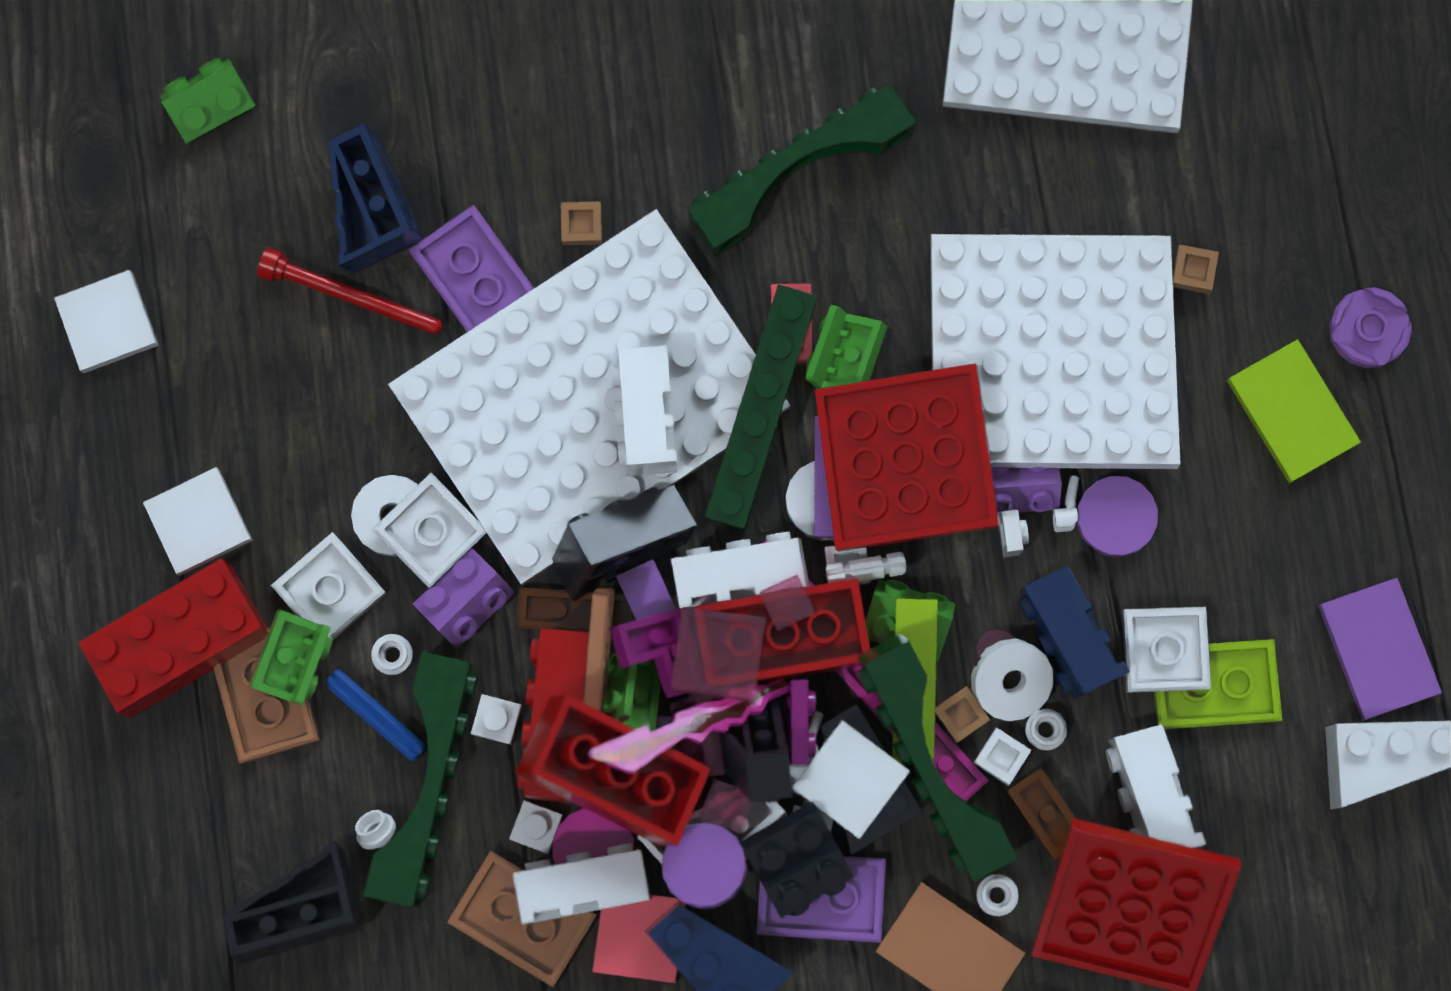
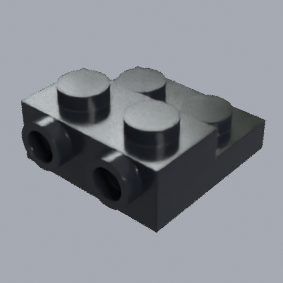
M813 801L739 842L780 918L787 915L799 916L805 913L810 906V902L824 894L828 896L839 894L846 887V882L854 878Z

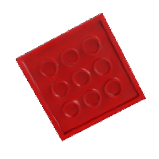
M976 363L815 389L836 551H847L1000 527L979 371Z
M1072 818L1032 945L1031 956L1170 991H1197L1240 872V859Z

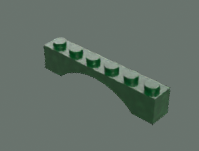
M891 84L882 89H879L878 86L869 89L859 97L858 101L860 103L848 110L845 107L835 110L825 119L826 124L814 131L812 128L803 130L792 139L793 144L782 151H779L778 148L769 151L759 159V165L746 172L745 169L735 172L726 179V186L713 193L711 190H708L698 195L691 202L693 206L688 209L689 220L714 258L748 238L754 219L765 200L781 182L797 170L817 160L838 154L869 153L881 155L912 136L915 131L916 121Z
M780 284L777 286L705 515L707 521L742 532L746 531L782 408L816 308V295Z
M900 633L857 656L862 669L856 671L858 678L868 694L873 691L875 692L881 704L875 708V711L886 730L893 728L899 740L893 744V747L904 766L911 764L917 776L911 780L912 785L922 802L929 800L935 812L929 818L939 837L947 836L953 849L947 851V854L958 874L965 871L975 882L1018 859L1001 823L990 812L971 805L955 794L945 784L933 764L926 745L922 722L923 697L928 677L910 641Z
M426 652L421 653L412 692L421 709L427 731L428 763L426 778L419 800L405 825L389 843L373 855L364 892L366 897L410 907H417L419 899L425 901L427 898L431 876L425 875L428 860H435L441 837L435 834L438 818L445 819L450 801V795L444 793L448 777H455L460 755L454 753L457 737L464 738L468 726L469 714L463 713L467 697H474L478 683V674L473 673L474 665L470 662Z

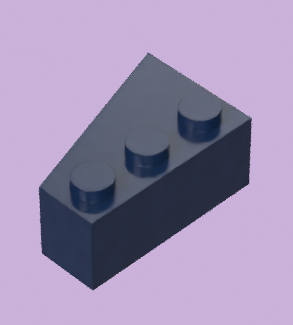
M363 123L329 140L332 191L335 192L337 210L335 226L338 229L340 253H338L339 266L354 274L424 240L378 134Z
M1068 565L1024 586L1019 591L1022 596L1021 599H1018L1019 607L1028 622L1034 620L1041 634L1036 636L1037 642L1047 658L1053 657L1059 669L1055 673V677L1065 695L1071 693L1075 701L1120 679L1130 672L1124 661L1117 664L1108 646L1111 639L1105 629L1100 631L1091 613L1092 606Z
M676 903L644 930L695 991H774L793 974L790 970Z

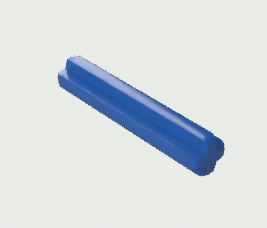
M337 669L327 678L325 686L405 757L415 761L423 754L426 744L343 671Z

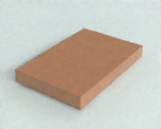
M599 585L592 595L584 704L600 712H603L602 704L607 693V665L611 644L609 628H612L615 594L613 586Z
M268 635L263 637L265 638L264 640L214 667L239 764L320 741L309 699L305 698L303 704L299 705L249 687Z
M490 851L447 923L554 987L597 915L593 912L522 924L513 873L524 870Z
M922 882L875 950L876 953L932 991H1001L1026 954Z

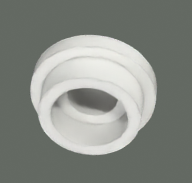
M388 634L375 642L371 656L373 664L379 671L387 675H398L410 666L413 659V651L410 643L405 638L397 634ZM390 648H397L400 652V657L395 662H388L386 660V652Z
M1041 709L1029 717L1026 722L1025 733L1028 741L1035 748L1052 750L1063 743L1067 734V726L1065 720L1058 712L1051 709ZM1043 722L1049 723L1053 728V733L1048 738L1042 737L1038 732V727Z
M380 810L367 812L357 821L355 826L356 839L364 849H375L385 846L391 840L396 830V823L393 818Z
M1000 874L990 875L984 878L977 888V902L987 914L1003 916L1015 908L1018 902V889L1015 883L1007 876ZM994 887H999L1004 891L1005 896L1001 903H994L990 899L989 894Z

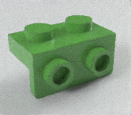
M220 58L213 59L199 68L201 74L188 81L185 77H180L164 87L166 93L160 96L161 102L185 143L255 107L230 59L223 62Z
M830 305L827 316L820 323L819 339L814 353L810 355L806 364V380L817 389L869 381L888 326L880 320L847 314L839 306Z
M878 580L865 620L868 639L881 644L895 637L896 598L938 599L936 661L938 662L953 619L955 603L950 602L939 593L927 592L925 594L912 590L908 585L897 580Z
M277 610L249 687L302 705L305 698L310 699L316 689L318 676L314 675L319 659L324 661L330 651L333 638L328 635L331 627L312 622L282 610Z
M616 652L613 653L607 665V674L610 678L608 692L602 704L603 712L635 730L647 725L650 732L655 731L661 686L655 662L648 660L621 668Z

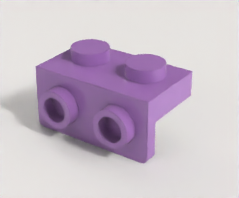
M992 467L999 515L1002 511L1018 510V512H1044L1060 508L1062 482L1059 468Z
M470 548L413 605L455 648H459L497 610L503 607L505 602L514 594V590L480 555Z

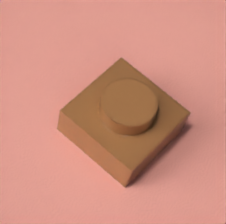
M601 201L561 203L562 245L602 244Z
M1179 244L1172 273L1173 287L1210 294L1213 289L1219 252Z
M967 686L935 707L936 717L955 744L990 721V718Z

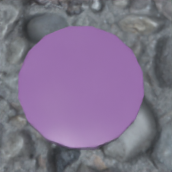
M1375 287L1364 288L1363 290H1357L1346 295L1333 310L1329 322L1330 340L1338 354L1349 363L1364 368L1382 367L1395 360L1408 346L1412 332L1411 321L1409 322V317L1406 313L1407 309L1403 302L1391 292Z
M1109 476L1096 481L1084 492L1077 506L1078 520L1076 524L1081 538L1093 549L1105 556L1125 557L1138 552L1152 539L1158 525V508L1153 495L1142 483L1129 477Z
M712 823L691 824L685 828L678 846H666L662 858L663 878L670 891L683 903L700 909L718 907L731 900L742 885L747 872L746 854L738 839L724 827Z

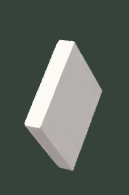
M130 270L55 297L78 367L83 374L159 346L136 280Z
M217 467L143 502L178 576L253 541Z
M432 473L420 482L372 529L428 588L486 533L485 527Z
M333 532L271 585L297 616L331 627L328 636L332 637L333 640L387 594Z
M1206 607L1124 609L1122 611L1124 659L1130 671L1125 675L1126 693L1211 689Z
M842 720L792 788L810 802L813 801L819 809L860 839L909 774L910 770Z

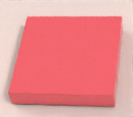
M650 895L651 900L602 909L593 972L675 983L677 969L644 930L675 903L684 908L686 903H683L678 898Z

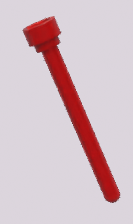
M267 247L260 259L257 276L265 280L274 282L276 279L283 281L285 278L432 334H437L442 330V323L437 318L290 263L289 258L284 257V252Z

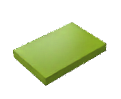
M1298 339L1227 380L1289 484L1361 443Z
M1270 639L1208 644L1211 689L1154 692L1157 725L1162 724L1164 730L1281 722L1282 711L1275 641Z

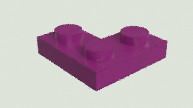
M677 608L609 628L620 667L625 668L654 659L666 699L707 686L684 608Z
M791 680L785 685L788 686V692L783 695V728H787L789 767H805L809 765V757H815L816 754L815 732H808V719H810V716L815 715V691L808 690V680Z

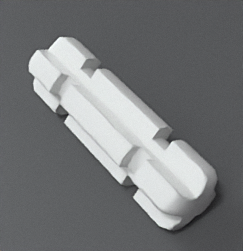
M902 552L887 554L886 558H881V555L850 560L846 565H843L842 562L832 563L826 566L827 582L834 583L857 578L858 582L884 578L885 574H889L890 577L903 575L907 570L906 560Z

